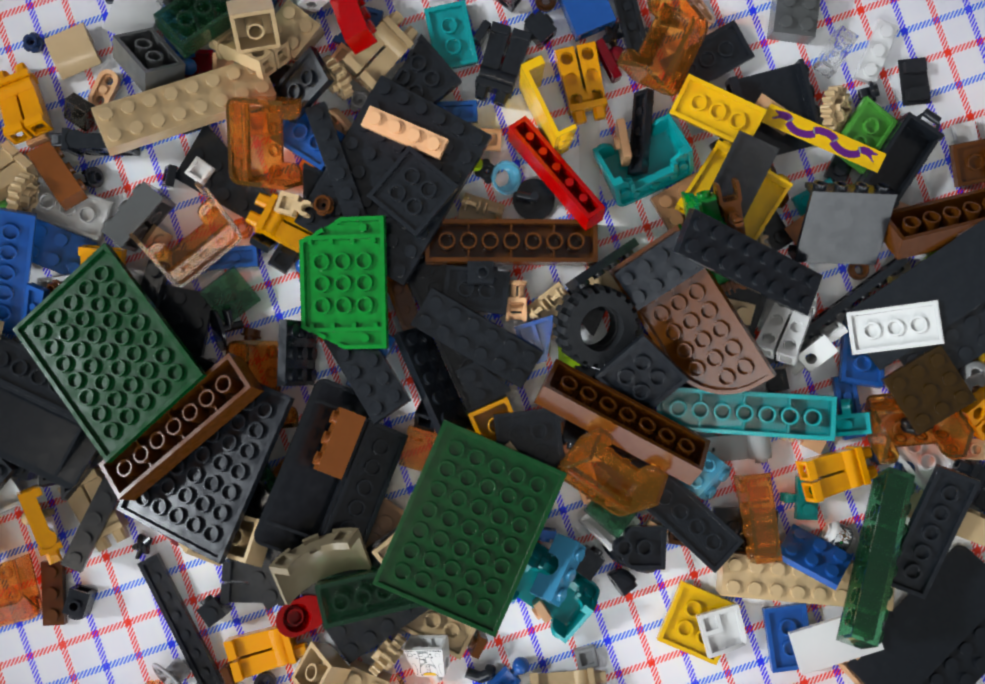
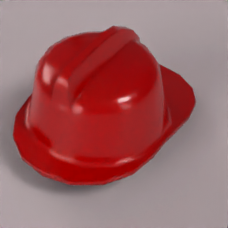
M306 595L293 600L290 605H284L280 608L276 615V627L285 637L294 638L322 625L327 616V607L323 599L318 596Z

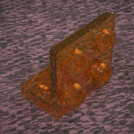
M410 424L406 433L408 438L401 453L399 465L422 471L437 433L436 431L433 433L416 428L413 424Z

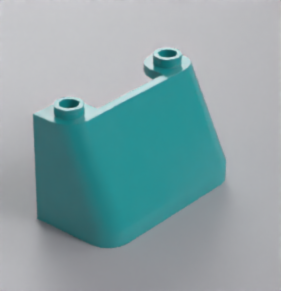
M670 114L658 117L653 121L651 126L649 167L646 174L638 176L627 175L628 166L621 167L619 151L615 150L612 144L602 143L592 149L594 158L618 206L624 207L683 180L693 172V149Z
M538 542L511 603L520 598L534 608L532 601L537 597L530 593V590L538 573L551 575L558 568V559L548 553L549 549ZM577 571L575 579L567 589L566 599L561 603L560 607L542 600L552 616L550 624L552 635L565 644L594 612L600 594L597 584L592 580L589 581Z

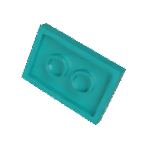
M465 0L425 8L424 12L431 45L451 69L478 64Z

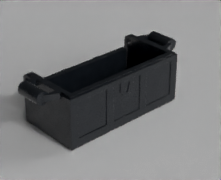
M927 108L918 116L908 112L898 118L899 122L880 149L881 152L886 153V157L878 173L867 169L864 174H860L854 184L864 182L869 185H877V183L890 185L898 194L894 204V208H897L900 204V199L912 184L938 141L942 140L945 136L939 131L942 117ZM921 117H925L926 119L934 123L936 126H931L930 124L922 120Z

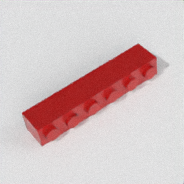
M524 116L508 126V141L583 229L587 231L602 221L606 207L532 122Z

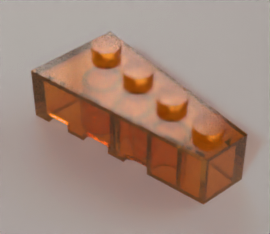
M749 473L733 475L743 523V533L747 543V558L750 559L751 563L755 564L783 561L771 474Z

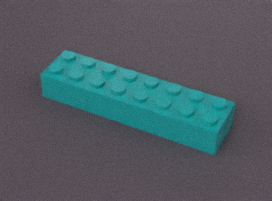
M680 387L657 405L656 412L693 432L835 441L837 397L831 395L745 391L737 394L723 395L706 392L694 387Z

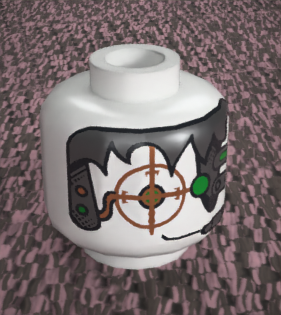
M833 521L830 524L827 523L822 529L821 538L844 551L851 549L855 544L853 530L838 521Z

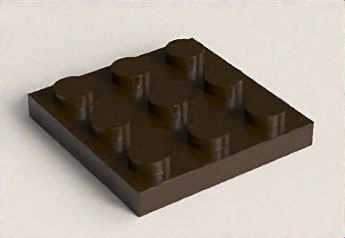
M941 345L934 346L881 378V381L918 435L977 401Z

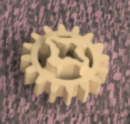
M330 55L323 57L322 59L334 80L328 87L329 91L332 94L336 92L339 98L347 100L354 93L350 84L352 81L351 76L340 61L336 63L335 58Z
M843 85L829 86L828 90L824 91L825 97H822L823 105L820 106V112L822 113L820 117L824 119L822 125H826V128L836 132H841L850 118L849 114L852 113V106H850L852 102L849 101L850 93H846L847 88H843Z
M20 172L19 176L16 175L15 182H11L7 192L9 194L6 198L8 203L6 208L32 212V208L35 209L39 202L40 183L37 182L38 177L28 172Z
M397 633L392 640L387 637L371 656L374 662L368 670L374 676H377L383 669L386 671L391 669L404 652L400 648L406 642V638L400 633Z

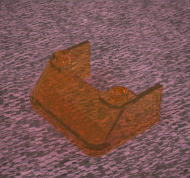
M198 181L194 184L206 198V201L199 206L197 211L198 217L203 224L172 249H169L162 242H154L146 248L133 233L129 234L131 239L169 282L178 288L187 286L234 248L242 238V233L209 189Z

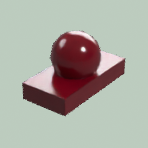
M601 38L595 42L598 58L611 83L614 84L620 81L622 77L618 67L626 62L627 53L620 46H613L608 49L604 39Z

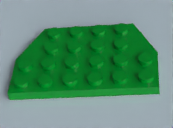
M386 216L340 217L330 225L315 231L314 234L299 240L301 328L338 345L342 349L389 348Z

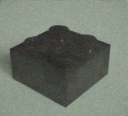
M73 92L65 98L64 118L86 132L95 125V119L91 108L95 107V105Z

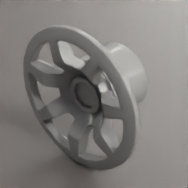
M175 658L166 669L157 663L152 664L154 673L164 684H181L192 672L187 664L179 658Z

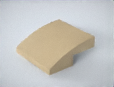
M84 22L44 39L62 80L103 63L93 45L94 41Z

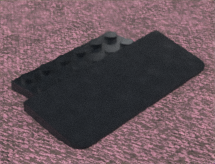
M985 219L848 312L938 300L944 336V344L940 345L956 369L959 370L984 354ZM845 314L844 323L848 327L847 316ZM936 345L867 354L877 368L882 370L897 359H899L902 365H905Z
M1 335L0 458L61 487L73 488L80 483L98 451L24 345Z
M329 379L318 380L312 389L254 531L255 541L261 546L283 553L288 548L293 550L303 544V539L318 533L319 536L333 533L332 529L352 527L359 528L366 546L408 435L379 423L373 424L372 420L368 419L369 415L353 389ZM338 407L366 417L342 480L313 469L314 464H312L316 452H320L322 448L321 438L324 432L330 428V416L333 410L336 411Z
M961 545L953 547L947 553L926 598L923 599L908 594L893 609L894 617L885 620V628H878L884 650L847 662L848 667L864 684H975L985 674V563L967 547Z

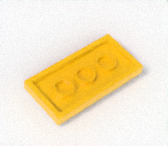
M688 74L669 114L733 144L739 130L751 136L755 135L767 109Z

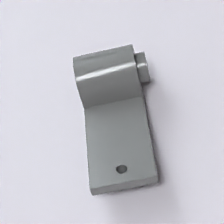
M749 435L705 437L711 441L708 451L723 462L753 459L755 463H767L768 459L772 458L770 437Z

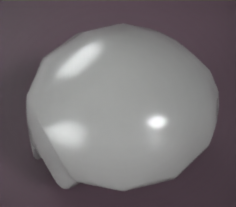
M971 361L958 370L971 392L976 385L984 387V361Z

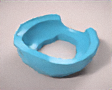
M508 160L496 164L491 174V181L495 189L504 195L513 194L518 190L522 180L519 167L514 162ZM503 169L508 173L509 180L505 186L499 187L495 179L498 171Z

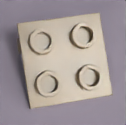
M465 192L457 219H501L505 205Z
M558 281L527 306L529 316L533 320L550 315L557 316V305H562L564 302L562 298L566 294L569 296L570 294ZM553 330L551 334V340L556 338V336L553 335Z

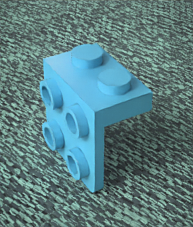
M708 451L703 471L691 486L682 481L680 482L696 496L707 501L714 497L717 492L716 488L720 483L728 479L729 471L732 468Z

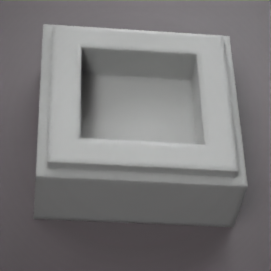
M594 644L573 648L578 670L599 666Z

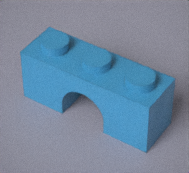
M557 533L548 553L558 559V568L551 575H544L539 572L530 593L560 607L561 603L566 599L570 583L575 579L576 569L584 559L586 547L579 541Z

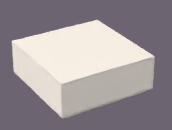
M975 120L951 125L955 144L979 140Z
M196 156L185 171V174L204 186L216 169Z
M838 320L819 330L831 343L848 332L847 328Z

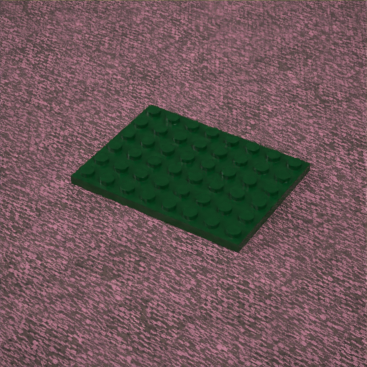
M103 243L12 329L106 463H111L207 376L112 247L107 243Z
M444 419L372 584L496 637L567 472Z

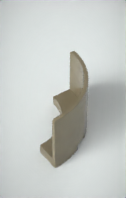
M359 528L332 529L333 533L319 536L317 533L302 540L303 544L293 550L286 549L269 565L285 605H290L305 589L328 576L349 570L371 569L372 563Z

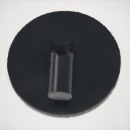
M540 179L523 181L518 190L513 194L514 208L524 219H543L550 214L554 207V194Z
M213 309L210 310L209 314L212 333L218 348L221 351H225L227 349L225 333L242 329L244 325L242 320L233 322L231 309L222 310L225 322L223 324L218 312Z

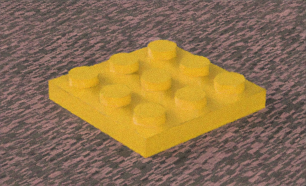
M680 580L656 639L717 665L720 656L710 659L707 657L696 614L735 603Z

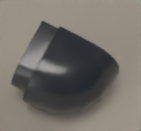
M618 568L607 574L609 580L621 596H625L638 586L635 582L637 579L629 570Z

